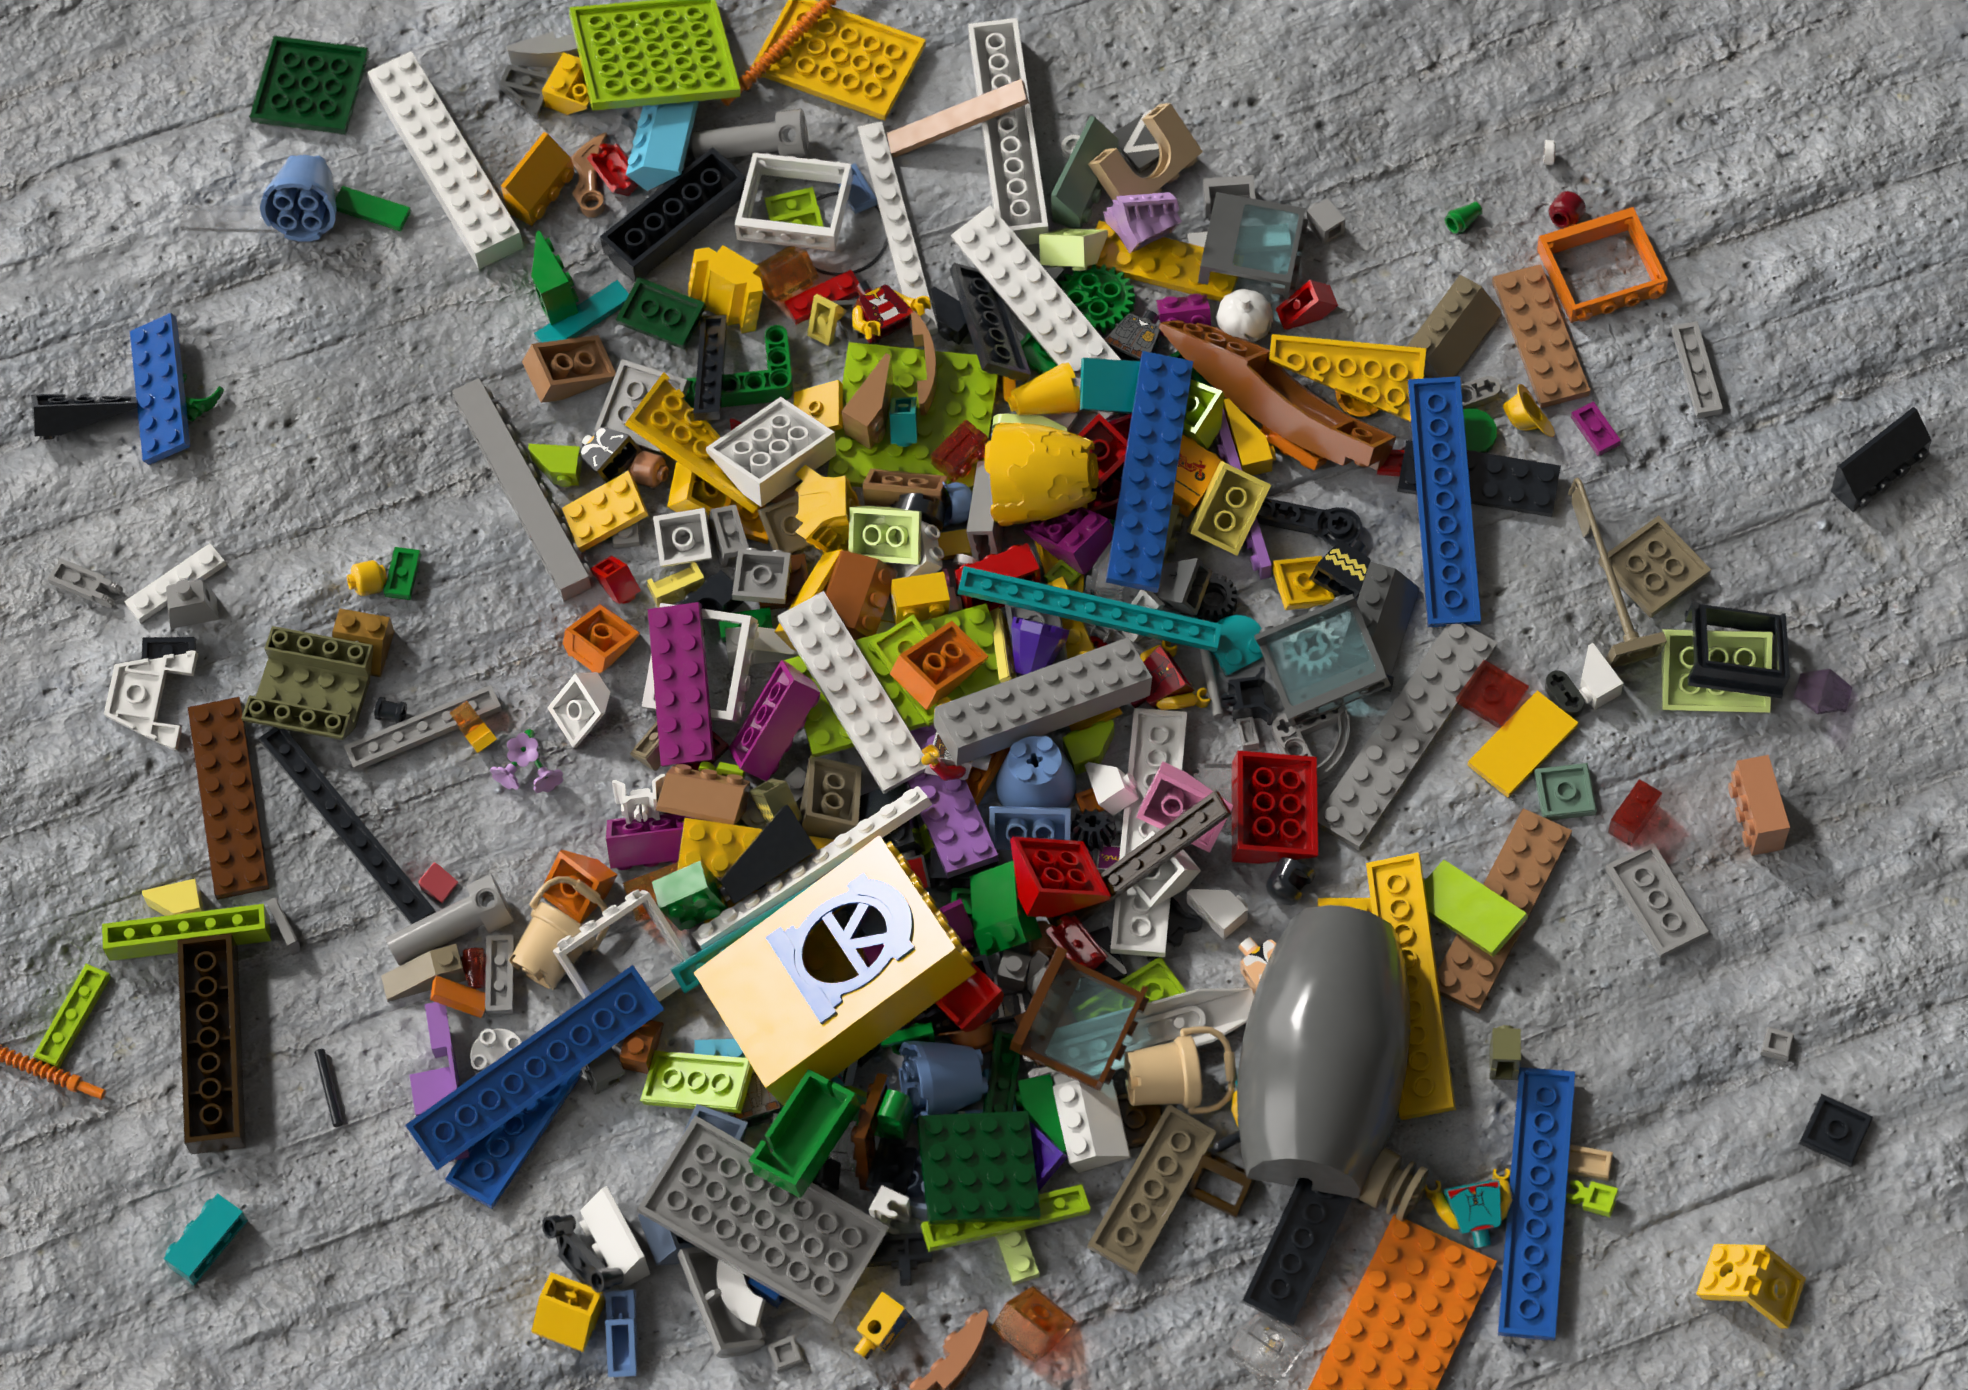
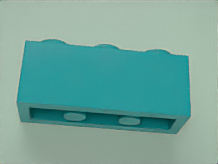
M217 1193L213 1199L205 1202L200 1215L195 1221L192 1220L186 1225L181 1238L168 1247L165 1253L166 1256L163 1259L170 1269L195 1286L247 1223L248 1219L242 1210Z

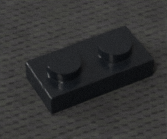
M142 637L141 659L148 658L151 660L163 658L164 655L185 654L186 651H196V638Z

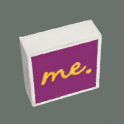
M1104 846L1102 852L1098 850L1097 869L1099 873L1104 872L1119 861L1121 846Z

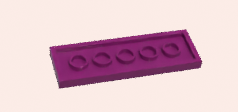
M696 602L648 609L661 766L669 767L677 764L715 761L701 603Z

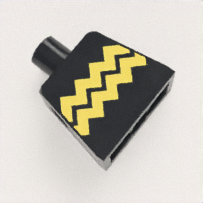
M1353 540L1349 546L1343 541H1339L1318 562L1309 579L1336 596L1353 594L1354 598H1356L1362 588L1371 562L1370 558L1363 554L1366 550L1365 544L1359 540Z

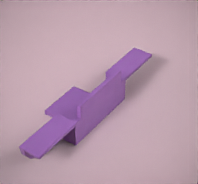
M437 1002L425 1004L431 1049L435 1058L448 1056L450 1067L410 1074L416 1116L460 1086L446 1006ZM468 1149L460 1155H458L453 1160H451L450 1162H454V1160L469 1158Z

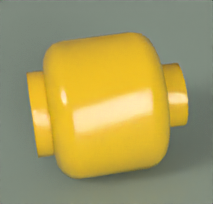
M375 560L353 564L351 574L347 575L349 589H354L359 596L382 592L387 580L384 566L382 564L379 565Z

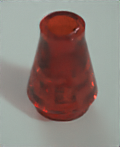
M464 949L462 951L463 956L460 958L468 987L473 989L483 988L486 969L484 949Z

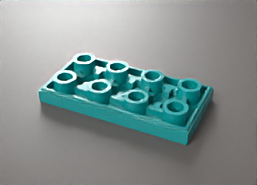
M1082 358L1080 410L1131 414L1140 362Z

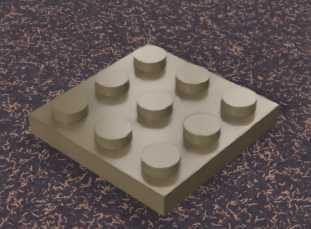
M1659 515L1607 553L1618 585L1650 618L1711 573V569ZM1599 558L1598 564L1604 569L1602 560Z

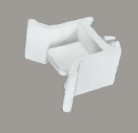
M665 774L659 775L652 781L653 793H651L649 788L632 790L630 791V796H627L625 784L617 780L612 781L616 804H621L622 816H625L626 824H630L635 819L639 822L643 819L645 822L651 817L660 820V811H656V805L664 783Z

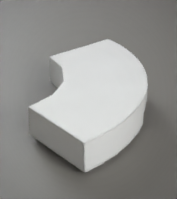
M718 1260L717 1285L718 1289L722 1292L721 1298L726 1307L743 1322L759 1327L766 1300L757 1296L750 1289L747 1275Z

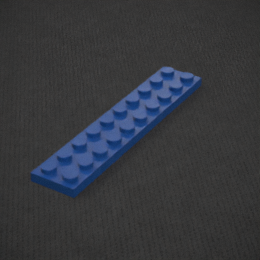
M1142 351L1105 583L1158 592L1193 361Z
M1460 376L1408 379L1427 626L1445 627L1447 624L1462 623L1465 625L1481 624Z
M631 965L408 1122L405 1127L437 1171L658 1015L664 1008L634 965Z
M1519 1067L1510 1176L1512 1203L1507 1214L1498 1336L1555 1341L1575 1071Z

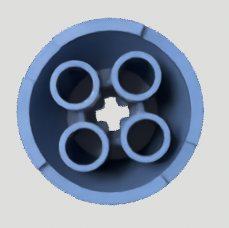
M310 155L288 157L287 162L268 185L262 196L260 213L268 227L272 226L285 234L284 238L300 242L320 239L322 234L326 233L331 227L333 228L337 214L333 177L323 157Z
M1029 736L1013 743L998 771L996 779L997 796L1001 806L1068 808L1075 798L1077 789L1076 775L1072 765L1056 744L1053 743L1052 739L1047 736Z
M925 1041L902 1043L900 1054L904 1055V1061L902 1062V1068H899L901 1092L911 1099L914 1113L913 1124L917 1125V1117L920 1115H945L953 1113L980 1101L982 1094L988 1092L987 1079L985 1076L982 1077L981 1072L983 1056L980 1049L974 1050L971 1046Z

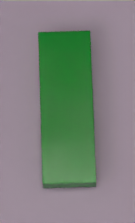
M345 186L341 187L335 198L338 212L400 232L411 213L408 206Z

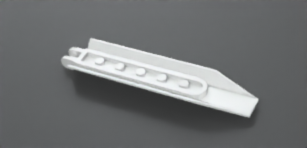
M1252 988L1195 989L1149 1002L1143 1013L1137 1012L1134 1020L1138 1022L1134 1034L1132 1037L1127 1035L1123 1042L1127 1046L1125 1052L1171 1043L1177 1036H1181L1180 1031L1183 1028L1203 1026L1212 1027L1222 1032L1223 1035L1230 1033L1247 1022L1254 998ZM1132 1008L1056 1029L1045 1054L1092 1077L1102 1074ZM1189 1034L1194 1039L1196 1047L1218 1040L1217 1037L1211 1034ZM1124 1055L1121 1061L1115 1059L1112 1065L1113 1069L1124 1068ZM1023 1056L1024 1061H1028V1062L1034 1061V1060H1032V1059H1029V1058ZM1049 1067L1035 1068L1028 1072L1029 1078L1050 1073L1055 1085L1075 1080Z

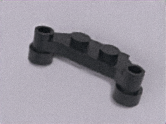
M552 1215L543 1219L542 1230L544 1235L549 1239L556 1238L559 1249L558 1257L582 1284L592 1287L595 1292L599 1293L623 1283L624 1274L622 1270L618 1267L613 1269L606 1268L574 1233L576 1220L573 1215Z

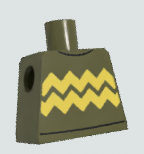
M770 779L749 791L766 824H768L780 808L787 804L798 821L803 819L786 781Z

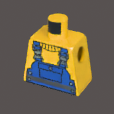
M881 1292L857 1328V1331L863 1338L854 1351L866 1360L869 1359L877 1347L886 1352L913 1317L902 1305L884 1292ZM881 1328V1331L878 1334H875L876 1330Z

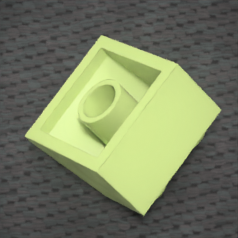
M1062 228L1040 234V264L1050 265V268L1061 267L1065 269V266H1072L1073 271L1087 270V266L1097 263L1107 239L1108 230Z

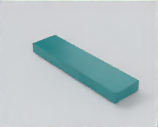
M616 280L578 304L577 309L579 313L553 325L547 324L534 333L535 338L539 343L576 338L620 310L629 293Z

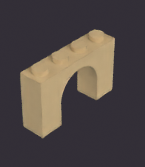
M1171 103L1159 104L1142 118V121L1156 140L1160 152L1157 168L1150 176L1142 178L1136 175L1117 148L1105 149L1088 164L1112 201L1117 200L1116 196L1160 193L1162 191L1161 187L1166 183L1176 180L1183 168H1188L1197 162L1196 157L1203 151Z

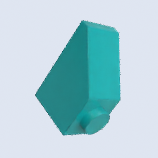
M917 397L891 398L889 414L891 444L906 447L912 445V443H917Z

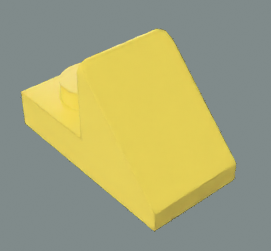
M816 294L813 299L807 336L829 346L834 341L837 322L847 311L840 305Z

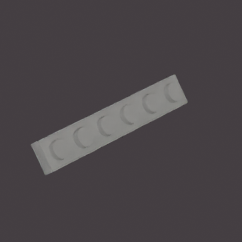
M489 685L349 743L344 748L356 772L502 711V708L492 685Z

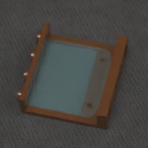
M1057 946L1011 1041L1010 1050L1101 1091L1104 1083L1109 1085L1116 1070L1112 1068L1115 1059L1121 1061L1127 1046L1123 1042L1126 1036L1132 1037L1138 1025V1022L1134 1020L1137 1012L1143 1013L1150 998L1145 997L1148 987L1143 985L1141 991H1137L1066 958L1068 950Z

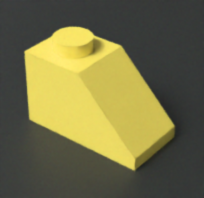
M195 879L142 891L147 905L164 916L204 911L201 891Z

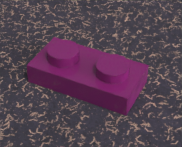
M1594 401L1571 412V419L1598 457L1620 446V438Z

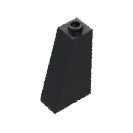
M788 804L779 809L719 880L721 887L718 890L726 902L731 900L733 904L737 903L817 850Z

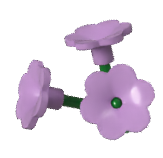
M531 729L525 730L524 733H519L516 738H511L507 742L509 749L507 757L512 761V764H508L505 769L503 767H491L490 772L493 774L492 778L501 783L505 788L517 790L520 785L517 782L518 779L514 776V773L517 771L516 766L525 767L530 761H534L538 768L537 773L540 776L533 782L535 792H550L555 786L563 782V772L560 769L553 771L543 767L538 758L539 753L536 750L538 748V741L534 738L535 732Z

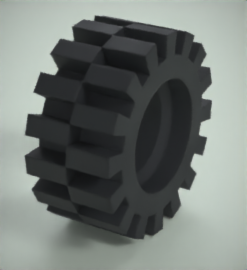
M1214 573V578H1210L1204 596L1208 593L1216 592L1221 594L1224 600L1220 605L1210 606L1202 599L1197 619L1202 620L1204 618L1205 621L1210 622V620H1213V623H1217L1219 619L1232 616L1233 611H1236L1237 589L1236 586L1233 587L1231 580L1227 582L1226 576L1222 575L1221 579H1218V574Z

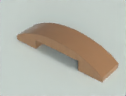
M916 312L911 313L914 345L915 347L924 346L927 380L917 381L920 413L921 415H926L936 393L937 362L929 330L921 317Z

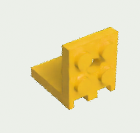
M1714 1244L1696 1295L1703 1300L1746 1301L1779 1328L1789 1329L1806 1277L1766 1245ZM1776 1284H1777V1288H1778L1777 1295H1776V1293H1775V1286H1776Z

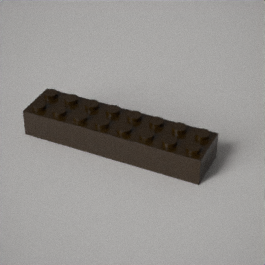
M231 933L177 940L184 1144L191 1155L246 1148L238 946Z

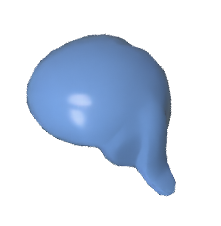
M942 482L950 495L951 505L945 512L943 527L968 521L973 492L967 485L962 483L946 484Z

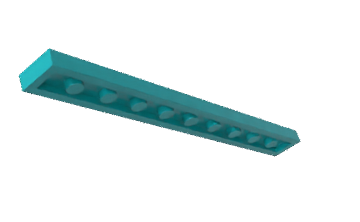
M966 566L963 567L957 593L1212 652H1217L1222 624Z

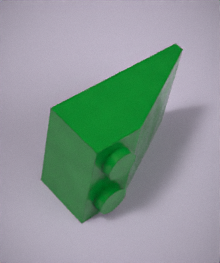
M1013 861L970 876L973 932L981 955H994L1042 938L1036 917L1027 916L1018 898Z

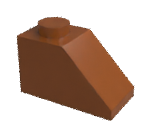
M649 1020L625 1037L619 1056L623 1069L648 1074L654 1051L657 1050L664 1027L663 1022Z

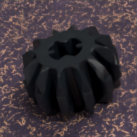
M1097 808L1093 811L1085 809L1083 814L1076 813L1071 824L1072 840L1083 841L1089 851L1098 849L1102 852L1104 846L1111 847L1112 840L1116 836L1113 816H1109L1106 810L1099 812Z

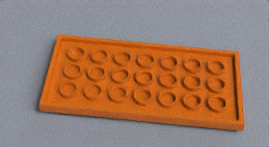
M1394 1214L1308 1390H1437L1497 1265V1261L1407 1219L1402 1222L1396 1219V1214Z

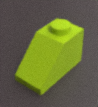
M528 444L531 461L553 484L561 487L579 486L583 460L579 454L580 446Z

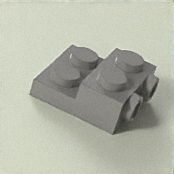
M755 548L738 549L732 593L733 600L785 604L792 564L791 553H786L782 550H773L771 552L760 551Z

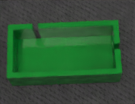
M808 1069L765 1134L773 1152L771 1153L767 1143L761 1140L749 1158L748 1162L753 1173L802 1198L860 1109L856 1094L835 1082L831 1085L829 1079Z

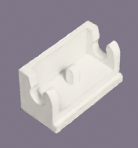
M881 1186L869 1208V1215L889 1227L887 1234H900V1231L892 1228L890 1223L893 1220H898L900 1223L909 1224L912 1219L910 1200L908 1197Z

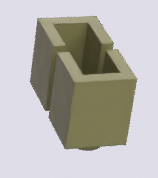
M1509 1025L1493 1028L1489 1046V1079L1517 1080L1521 1062V1029H1514L1513 1026Z

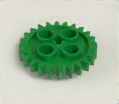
M1093 264L1089 270L1073 271V276L1065 274V281H1058V286L1095 330H1101L1103 335H1106L1107 328L1113 331L1115 324H1119L1130 312L1134 311V303H1136L1134 286L1130 285L1129 278L1124 279L1123 272L1116 274L1115 267L1107 271L1105 264L1100 269H1097L1096 265Z

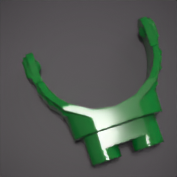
M183 373V380L185 382L187 374ZM219 386L211 396L203 399H192L185 396L188 420L194 421L197 416H201L204 412L211 410L219 398H221L224 392L223 387Z

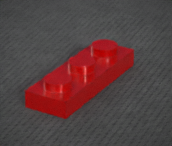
M850 269L785 300L784 306L797 325L810 319L813 299L816 294L830 301L850 300L859 295L855 290L859 281Z

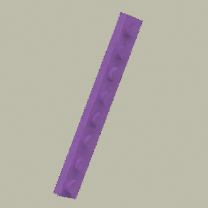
M1223 410L1221 429L1215 437L1219 443L1216 446L1217 454L1225 463L1242 471ZM1256 517L1244 542L1246 548H1251L1253 556H1250L1253 571H1258L1260 580L1271 577V562Z

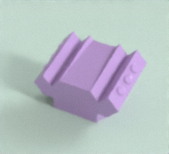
M1170 192L1116 196L1117 200H1113V206L1106 207L1107 211L1103 212L1106 223L1119 235L1129 254L1173 232L1182 222L1177 213L1179 211L1177 199Z

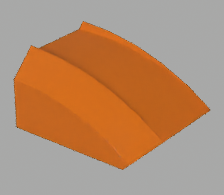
M599 604L565 629L563 646L568 656H572L591 670V672L602 673L631 646L640 632L614 612Z

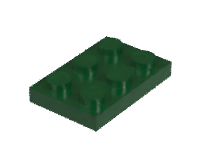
M638 277L616 321L619 325L685 350L707 306L705 302Z

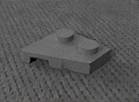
M507 64L499 86L506 95L531 116L539 119L545 105L542 89L550 75Z

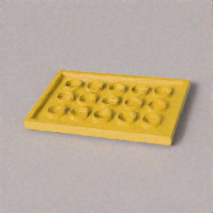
M788 0L752 66H754L755 62H759L760 57H764L765 52L769 53L768 49L773 48L774 43L778 44V39H783V34H787L788 30H792L793 25L797 26L796 22L801 21V17L806 16L807 11L811 12V7H815L816 2L819 1ZM832 6L831 10H827L826 15L822 14L823 17L818 19L817 24H813V28H808V33H804L803 37H799L798 42H794L795 45L793 47L789 46L790 50L785 51L784 56L780 55V60H775V65L770 64L771 68L766 69L765 74L761 73L762 77L885 121L926 46V39Z

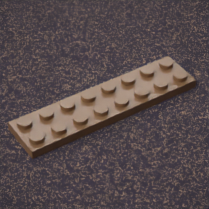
M1523 808L1483 885L1526 912L1529 918L1572 835V830ZM1527 920L1494 957L1457 934L1437 971L1440 996L1479 1013Z

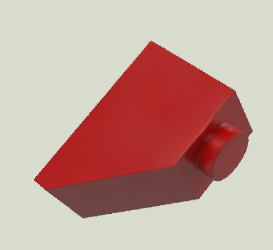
M1309 280L1275 309L1283 329L1289 330L1322 320L1339 305L1330 285Z
M612 555L590 568L592 574L609 597L618 604H626L636 597L635 594L641 591L628 565Z

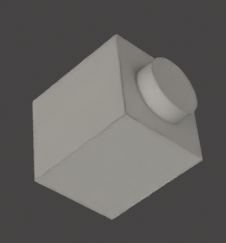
M1328 198L1322 202L1314 203L1307 210L1308 227L1324 245L1345 232V218Z
M1005 950L997 972L998 987L1015 992L1025 991L1031 957Z

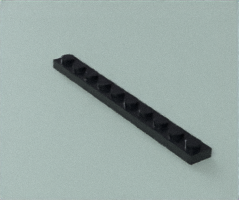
M274 727L259 738L261 744L411 925L436 913L431 904L288 731Z

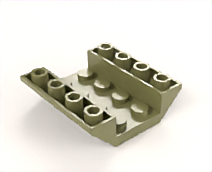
M272 626L264 648L268 656L265 670L256 696L249 695L241 718L242 721L344 740L356 728L370 684L373 645Z

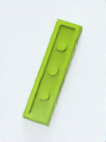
M89 964L84 965L33 1055L37 1061H43L44 1064L49 1063L51 1067L56 1066L59 1070L111 978L110 973Z

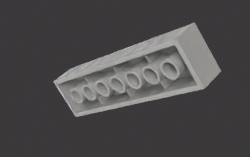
M1125 638L935 707L934 727L955 765L959 766L1011 747L1013 743L1025 737L1041 736L1150 696L1152 676L1130 639Z

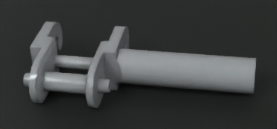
M1090 624L1088 627L1090 635L1094 632L1104 638L1103 643L1106 641L1117 642L1126 638L1116 632L1117 630L1110 628L1108 631L1101 626ZM1131 641L1139 656L1143 651H1146L1145 648Z

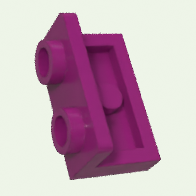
M1194 293L1186 297L1177 298L1168 296L1156 300L1160 323L1183 321L1185 324L1200 323L1211 326L1207 294Z

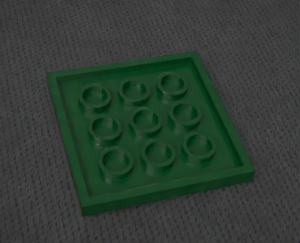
M273 35L250 112V121L253 123L346 135L369 57L368 48Z
M1028 1111L920 1115L917 1117L928 1225L1040 1219L1041 1212Z

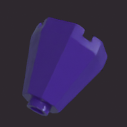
M1013 617L1011 632L1015 672L1021 673L1020 676L1052 665L1065 645L1070 630L1042 622Z

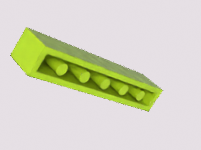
M264 904L104 923L102 924L103 950L109 961L178 953L177 940L231 933L237 945L271 941L270 916Z

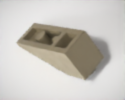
M453 944L431 950L381 975L387 1002L432 990V982L436 975L457 983L467 981L457 945Z

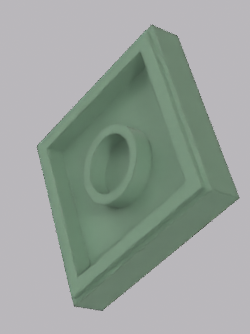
M1588 763L1534 769L1542 817L1548 820H1559L1596 815L1597 810Z

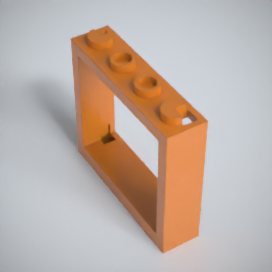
M1634 207L1538 237L1537 251L1570 323L1583 322L1593 316L1602 313L1609 314L1618 308L1632 307L1641 301L1657 299L1666 294L1667 276ZM1628 231L1651 281L1575 304L1553 254Z

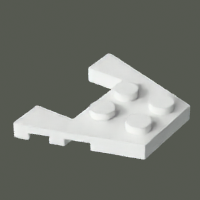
M191 650L186 651L185 654L164 655L163 658L151 660L147 658L115 664L104 715L173 751H178L182 732L181 726L156 723L167 673L194 676L198 653Z

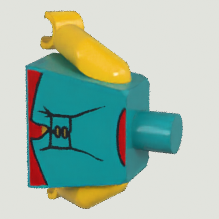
M1495 1168L1492 1180L1443 1189V1193L1441 1183L1435 1180L1437 1189L1431 1191L1426 1185L1425 1194L1432 1201L1438 1215L1451 1229L1458 1230L1459 1233L1472 1232L1475 1248L1491 1245L1488 1228L1501 1226V1221L1506 1218L1512 1203L1511 1189L1508 1182L1510 1170L1505 1168L1504 1177H1500L1497 1175Z

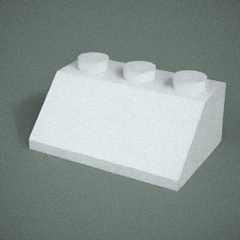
M1077 1080L1052 1086L1069 1164L1078 1173L1131 1158L1113 1080H1111L1109 1085L1104 1083L1101 1091Z
M608 1187L602 1188L580 1210L583 1220L579 1224L586 1237L592 1236L595 1244L591 1245L599 1260L604 1258L608 1266L606 1268L613 1269L618 1267L622 1270L624 1281L618 1285L621 1290L650 1275L645 1257Z

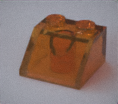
M788 246L756 264L762 272L761 281L764 285V293L769 299L776 302H784L793 296V292L811 287L814 284L813 281L820 278L807 251L794 246Z
M1032 1286L1005 1303L991 1328L1004 1341L1009 1342L1018 1349L1022 1356L1035 1363L1056 1346L1075 1324L1076 1320Z

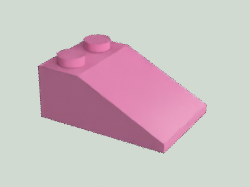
M1162 761L1140 805L1136 818L1159 829H1163L1213 791L1188 773ZM1223 799L1231 812L1233 805ZM1227 818L1191 844L1210 853Z

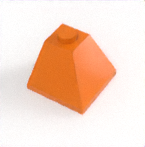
M560 850L544 884L546 881L557 876L570 877L575 880L579 879L599 893L600 898L604 900L618 874L598 859ZM567 883L555 884L543 895L550 903L580 924L598 906L597 903L591 902L573 889L572 885Z

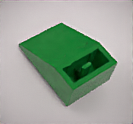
M539 230L536 232L531 278L541 308L550 324L553 325L579 313L576 306L579 298L574 288H571L574 286L569 272L565 273L562 270L564 265L560 256L554 255L553 252L555 250L550 239H544Z

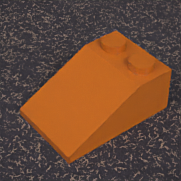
M950 621L901 653L890 675L928 710L937 704L940 699L948 696L980 667L989 656L953 621Z

